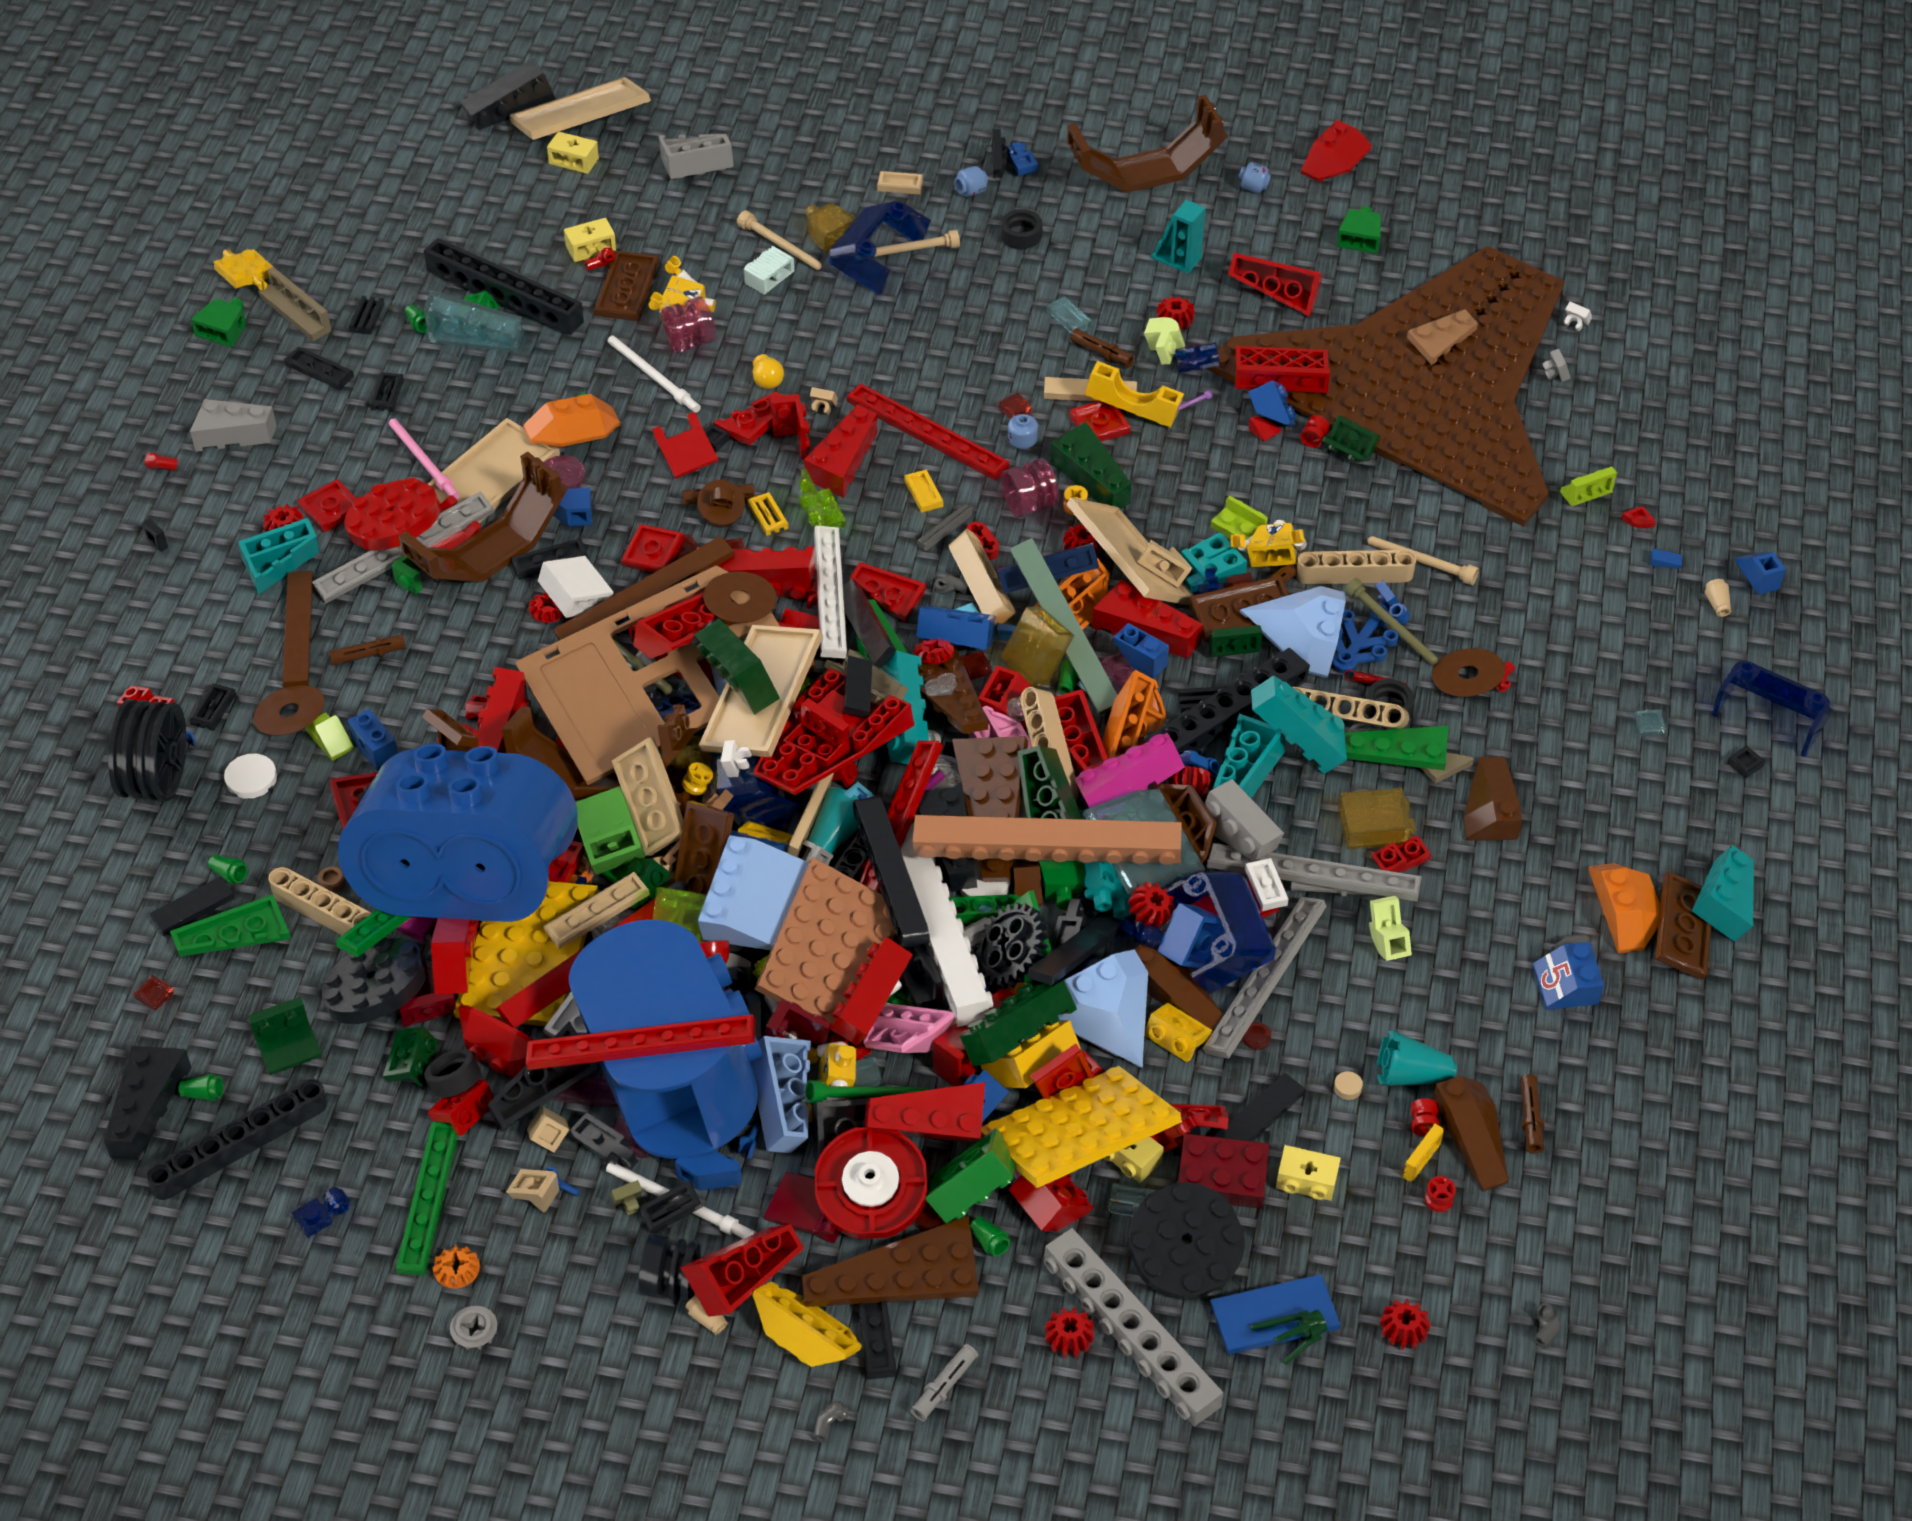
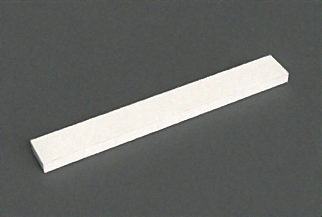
M815 526L814 540L819 630L823 635L820 642L821 657L846 658L847 647L839 528Z

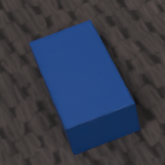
M1652 548L1651 566L1681 569L1682 555Z
M998 623L997 640L1028 642V628Z

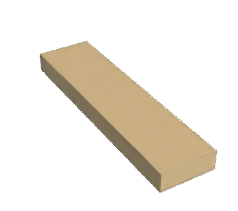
M1045 377L1044 399L1097 401L1084 395L1089 379ZM1123 381L1129 388L1137 391V382Z
M633 872L546 924L544 931L560 950L647 897L649 889Z

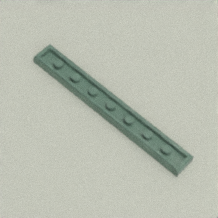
M1031 538L1010 548L1017 565L1098 714L1101 715L1111 710L1118 694L1034 540Z

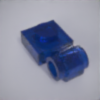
M1125 919L1121 927L1128 935L1140 941L1141 945L1150 948L1158 947L1163 939V932L1158 927L1152 925L1144 926L1143 921L1136 922L1135 919L1133 922Z
M333 1187L325 1192L323 1204L320 1203L318 1198H315L293 1211L292 1215L304 1234L309 1238L333 1223L330 1217L331 1214L342 1215L350 1208V1199L343 1189Z

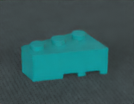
M308 518L238 541L241 558L258 595L288 575V572L294 571L319 553L317 536Z

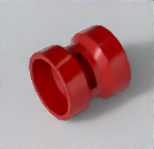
M1311 416L1300 434L1302 443L1310 448L1320 447L1323 437L1327 435L1330 429L1329 422L1322 416Z
M1422 1098L1415 1100L1411 1104V1115L1414 1117L1411 1127L1415 1135L1425 1137L1434 1124L1440 1126L1437 1118L1439 1115V1105L1435 1100Z

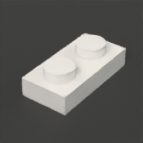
M1272 859L1246 863L1245 871L1261 910L1265 911L1288 906V897Z

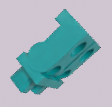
M1221 532L1192 546L1189 550L1181 551V556L1192 567L1188 573L1189 577L1185 578L1184 583L1192 593L1199 590L1203 593L1211 592V589H1216L1231 579L1236 578L1239 581L1246 577L1247 560L1236 548H1231V543Z
M1079 861V863L1085 865L1086 871L1084 883L1088 889L1084 891L1085 898L1094 901L1095 909L1103 912L1112 908L1114 917L1120 920L1131 915L1129 913L1131 906L1128 902L1132 896V877L1124 872L1122 868L1124 862L1113 864L1102 861L1090 863Z

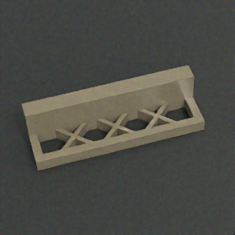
M276 268L268 269L271 283L267 285L265 290H258L259 297L313 342L331 332L327 310Z
M849 649L843 665L827 660L824 667L827 669L833 668L845 674V663L848 655L868 659L857 651ZM872 663L871 702L881 705L890 695L903 700L908 688Z

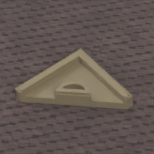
M1447 752L1445 771L1428 768L1421 769L1436 784L1472 766L1474 759L1470 756Z

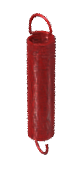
M1346 670L1344 673L1346 680L1372 685L1379 680L1389 679L1355 671L1353 680H1349L1345 674L1347 671L1353 670Z

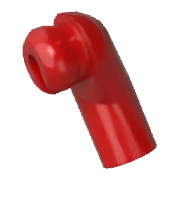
M153 452L145 456L144 464L149 469H177L178 459L158 456Z

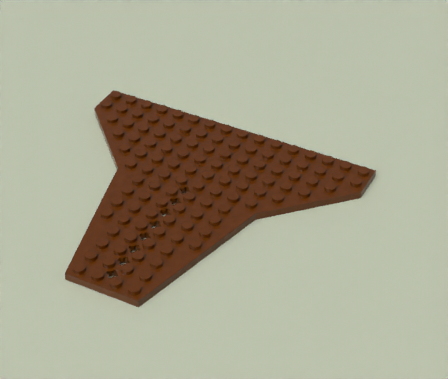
M1486 246L1358 324L1230 337L1206 361L1205 369L1235 383L1236 346L1328 350V367L1330 368L1328 393L1287 391L1288 397H1285L1288 406L1291 405L1294 410L1308 417L1314 415L1322 416L1329 422V431H1331L1338 415H1341L1381 435L1374 453L1400 466L1405 464L1483 503L1482 507L1524 527L1547 501L1549 492L1517 410L1515 400L1564 289L1565 281L1492 247ZM1466 309L1477 321V330L1462 342L1454 344L1447 354H1442L1437 358V362L1434 363L1436 365L1431 366L1428 360L1407 338L1408 330ZM1242 354L1243 356H1245V357H1247V358L1251 356V355ZM1313 357L1312 359H1314V360L1317 361V360H1319V359H1321V358H1315V357ZM1260 360L1255 361L1259 365L1263 363ZM1283 361L1278 362L1282 366L1286 364ZM1306 362L1301 363L1305 367L1309 365Z

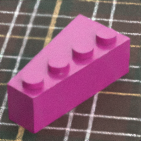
M1168 733L1153 736L1149 742L1141 746L1129 748L1125 754L1117 758L1111 757L1105 760L1102 765L1094 769L1084 770L1074 779L1094 819L1102 820L1104 819L1103 813L1112 808L1114 811H1117L1124 806L1122 802L1128 797H1139L1145 793L1150 783L1158 785L1185 768L1172 739Z

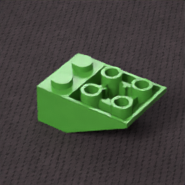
M621 786L576 802L578 828L590 864L596 875L628 864L635 857H646Z

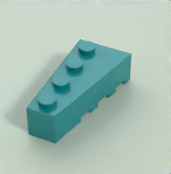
M896 651L881 669L908 688L903 701L911 704L915 726L889 740L886 744L891 761L908 765L917 741H929L927 721H923L926 705L925 700L921 699L920 687L924 686L923 676H920L918 673V667L922 663L920 656Z
M1272 676L1251 690L1253 711L1274 730L1280 728L1285 739L1291 745L1294 743L1298 744L1304 750L1302 754L1309 761L1314 759L1320 764L1318 769L1323 774L1347 760L1345 726L1339 716H1335L1322 705L1315 703L1305 694L1298 692L1287 682H1283L1275 676Z
M1239 714L1236 729L1233 730L1229 748L1227 747L1225 760L1220 767L1213 789L1233 779L1252 798L1286 751L1285 737L1280 728L1274 730L1267 723Z

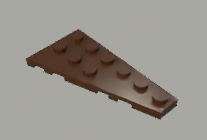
M954 647V655L949 660L933 665L922 663L918 667V673L920 676H923L924 686L920 687L921 699H924L927 704L932 703L934 710L938 713L943 712L947 716L948 721L963 734L988 730V720L956 647Z
M1026 736L952 739L969 817L1019 818L1022 782L1017 751L1028 748ZM995 858L978 860L981 876L985 882H1010L1013 859L1008 861Z
M969 1216L803 1275L804 1306L817 1307L881 1303V1301L885 1300L887 1302L978 1297L979 1287Z

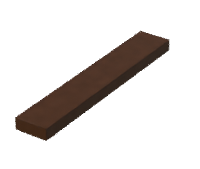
M312 571L288 572L282 680L284 688L294 685L309 686L313 602L312 582L314 578Z

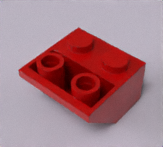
M997 665L978 697L982 707L989 706L993 711L1002 713L1020 722L1023 729L1026 730L1027 725L1020 698L1022 692L1032 686L1020 673Z
M1070 1173L1039 1188L1021 1174L1009 1189L1041 1231H1059L1088 1214L1094 1208L1087 1200V1194L1072 1182Z

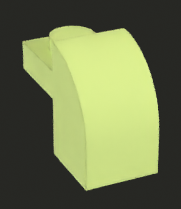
M1171 318L1149 319L1144 332L1150 351H1157L1162 365L1170 364L1173 355L1176 354V350L1185 347L1179 325Z
M1394 895L1370 901L1372 922H1369V927L1378 953L1386 961L1411 956L1409 930L1401 924L1399 898Z

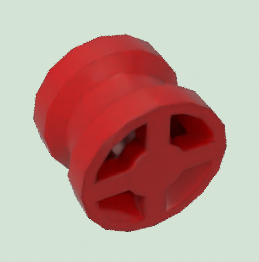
M1438 1176L1432 1178L1428 1183L1425 1194V1203L1429 1209L1440 1213L1449 1210L1453 1205L1456 1192L1455 1184L1447 1177Z

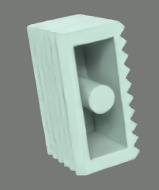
M772 246L768 251L762 252L759 258L757 257L756 260L749 262L745 266V284L763 295L794 272V258Z

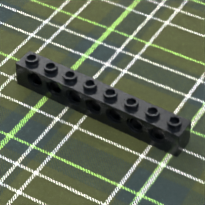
M439 238L434 240L424 250L427 271L475 293L487 290L497 303L568 335H572L584 323L582 302Z
M1290 647L1281 653L1277 652L1267 662L1258 664L1246 675H1240L1235 682L1221 687L1217 693L1209 698H1204L1195 707L1186 709L1176 719L1167 721L1155 732H1149L1143 738L1142 743L1149 742L1155 735L1168 733L1179 755L1188 750L1197 752L1236 727L1239 714L1248 717L1256 714L1252 709V689L1272 676L1287 682L1291 687H1299L1307 681L1310 664Z

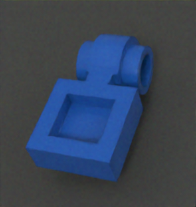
M1015 142L1007 147V155L1018 176L1038 171V163L1031 150L1027 151L1024 143Z
M1382 580L1375 585L1380 593L1376 597L1382 605L1390 607L1388 613L1401 625H1405L1410 618L1408 609L1405 605L1400 604L1396 596Z
M1191 750L1184 751L1183 754L1179 755L1184 766L1203 768L1210 772V778L1216 777L1219 773L1220 764L1216 759L1205 758L1198 755L1196 751Z

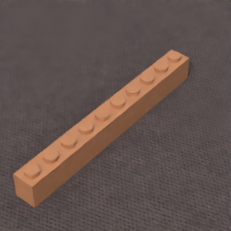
M915 815L913 849L914 856H921L923 858L948 857L950 859L975 858L978 860L995 858L1006 861L1027 859L1029 861L1054 860L1057 862L1081 861L1084 863L1102 861L1113 864L1119 862H1134L1136 864L1161 863L1164 865L1181 864L1182 822Z

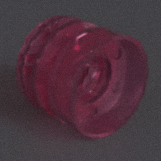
M701 296L685 300L684 309L679 303L673 304L672 307L666 306L662 308L664 331L676 353L683 352L685 348L688 350L693 349L694 341L698 346L715 341L716 331L708 305Z
M1043 458L1027 462L1023 468L1015 466L1002 471V491L1009 509L1017 518L1035 513L1036 507L1039 510H1044L1047 506L1053 507L1058 504L1059 490L1057 481L1050 465Z

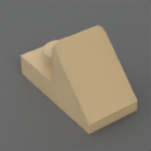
M1152 540L1137 561V563L1177 588L1192 569L1175 548L1171 547L1168 551Z
M521 1169L506 1193L513 1199L530 1200L540 1211L545 1213L559 1192L557 1174L553 1171Z

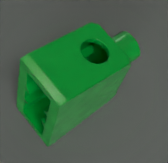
M1363 206L1360 210L1350 209L1339 228L1337 247L1378 254L1381 237L1380 214L1374 213L1368 206Z
M234 297L230 302L219 299L211 301L191 318L195 336L232 348L246 325L243 311L244 303L242 300Z
M1038 860L1044 898L1046 900H1056V906L1059 909H1068L1070 899H1074L1084 889L1085 865L1079 863V861L1057 862L1054 860Z

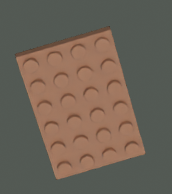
M812 858L806 867L755 986V990L779 1003L781 999L786 1002H794L801 1006L804 1011L812 1015L818 1014L824 1017L828 1023L832 1024L834 1017L831 1014L840 1002L844 1003L846 997L843 996V993L851 982H856L858 977L855 976V972L862 962L867 963L869 957L866 956L869 948L874 942L879 944L886 936L893 941L896 934L883 896L823 862Z

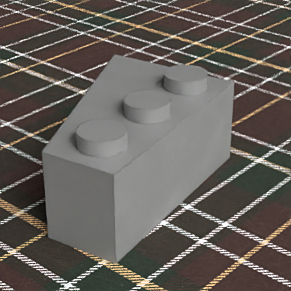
M701 134L699 138L686 139L685 135H679V139H665V135L658 136L661 159L670 179H682L685 176L703 175L706 172L723 171L734 167L732 146L726 134Z
M204 399L190 433L195 452L203 451V447L211 446L223 449L228 444L240 443V446L270 443L277 425L272 406Z
M1233 779L1209 792L1204 804L1217 823L1214 831L1215 837L1254 862L1277 849L1284 835L1283 831Z

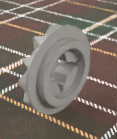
M466 1307L453 1317L450 1324L451 1337L457 1346L461 1345L467 1350L470 1348H478L480 1350L486 1343L491 1344L492 1338L497 1334V1319L485 1307ZM478 1320L480 1330H476L475 1333L472 1336H470V1331L468 1328H473L474 1324H476Z

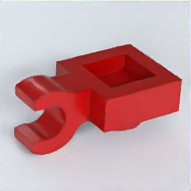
M1191 1116L1182 1119V1122L1150 1136L1164 1147L1163 1153L1178 1147L1183 1142L1180 1136L1189 1133V1129L1196 1126Z

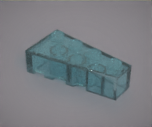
M433 290L430 291L424 306L429 342L518 353L524 336L522 317Z

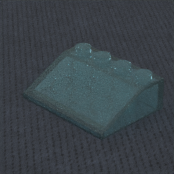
M1160 789L1138 790L1086 809L1083 813L1087 820L1178 822ZM1183 829L1181 864L1111 863L1127 894H1133L1132 892L1136 887L1142 886L1148 881L1152 885L1158 882L1160 888H1168L1167 891L1191 890L1205 871Z

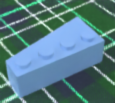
M763 1036L758 1041L763 1057L750 1063L758 1086L757 1104L766 1149L770 1152L792 1153L808 1138L809 1106L806 1105L805 1086L807 1083V1072L810 1071V1061L807 1060L808 1051L811 1048V1041Z

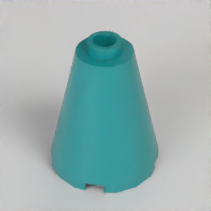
M835 786L830 787L826 792L808 841L818 845L832 855L859 831L853 812V801L859 800V798L855 795L849 798L844 795L846 790Z
M1389 1030L1390 1037L1384 1036L1377 1059V1066L1382 1067V1075L1377 1074L1379 1084L1385 1086L1438 1084L1455 1078L1457 1063L1454 1062L1452 1056L1397 1031Z

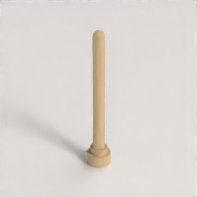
M744 210L738 216L737 225L744 230L753 229L816 270L822 268L821 262L758 223L754 214Z
M951 230L942 237L859 250L855 252L854 256L856 259H865L943 245L951 247V249L960 247L958 230Z
M1374 536L1369 537L1367 540L1370 546L1382 550H1409L1415 554L1417 562L1457 575L1459 579L1463 580V583L1471 586L1474 585L1479 574V567L1470 564L1461 567Z

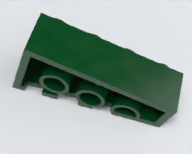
M1086 421L1051 442L1050 463L1076 485L1084 487L1087 493L1098 503L1115 506L1119 509L1130 504L1132 483Z
M720 618L694 634L699 643L696 645V649L703 658L706 657L713 669L716 668L722 679L728 682L730 687L738 694L754 715L780 699L761 660Z
M1038 745L1017 751L1026 818L1082 820L1057 750Z
M1065 980L1057 981L1051 986L1047 984L1033 986L1032 983L1025 984L1017 989L1018 993L1016 995L1003 999L1000 1007L987 1011L984 1014V1019L977 1020L968 1025L969 1030L963 1033L960 1039L972 1065L978 1066L995 1062L1019 1047L1020 1042L1038 1035L1039 1029L1047 1025L1052 1026L1060 1021L1058 1015L1071 1014L1076 1011V1005Z

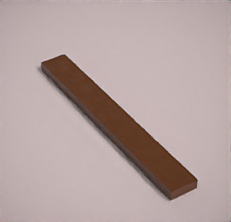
M719 536L553 629L554 635L560 641L735 556L734 551L722 536Z

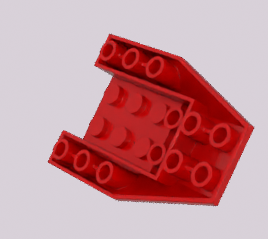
M830 668L794 703L772 757L761 756L753 774L759 779L796 795L915 726L911 704L892 695L881 705L871 702V715L837 748L800 723L802 703L808 698L815 703H819L831 690H835L844 696L845 674Z

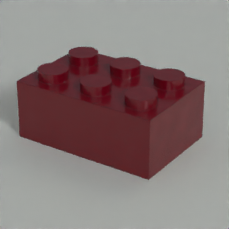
M1184 1134L1179 1183L1189 1182L1207 1186L1221 1194L1233 1206L1262 1209L1269 1143Z

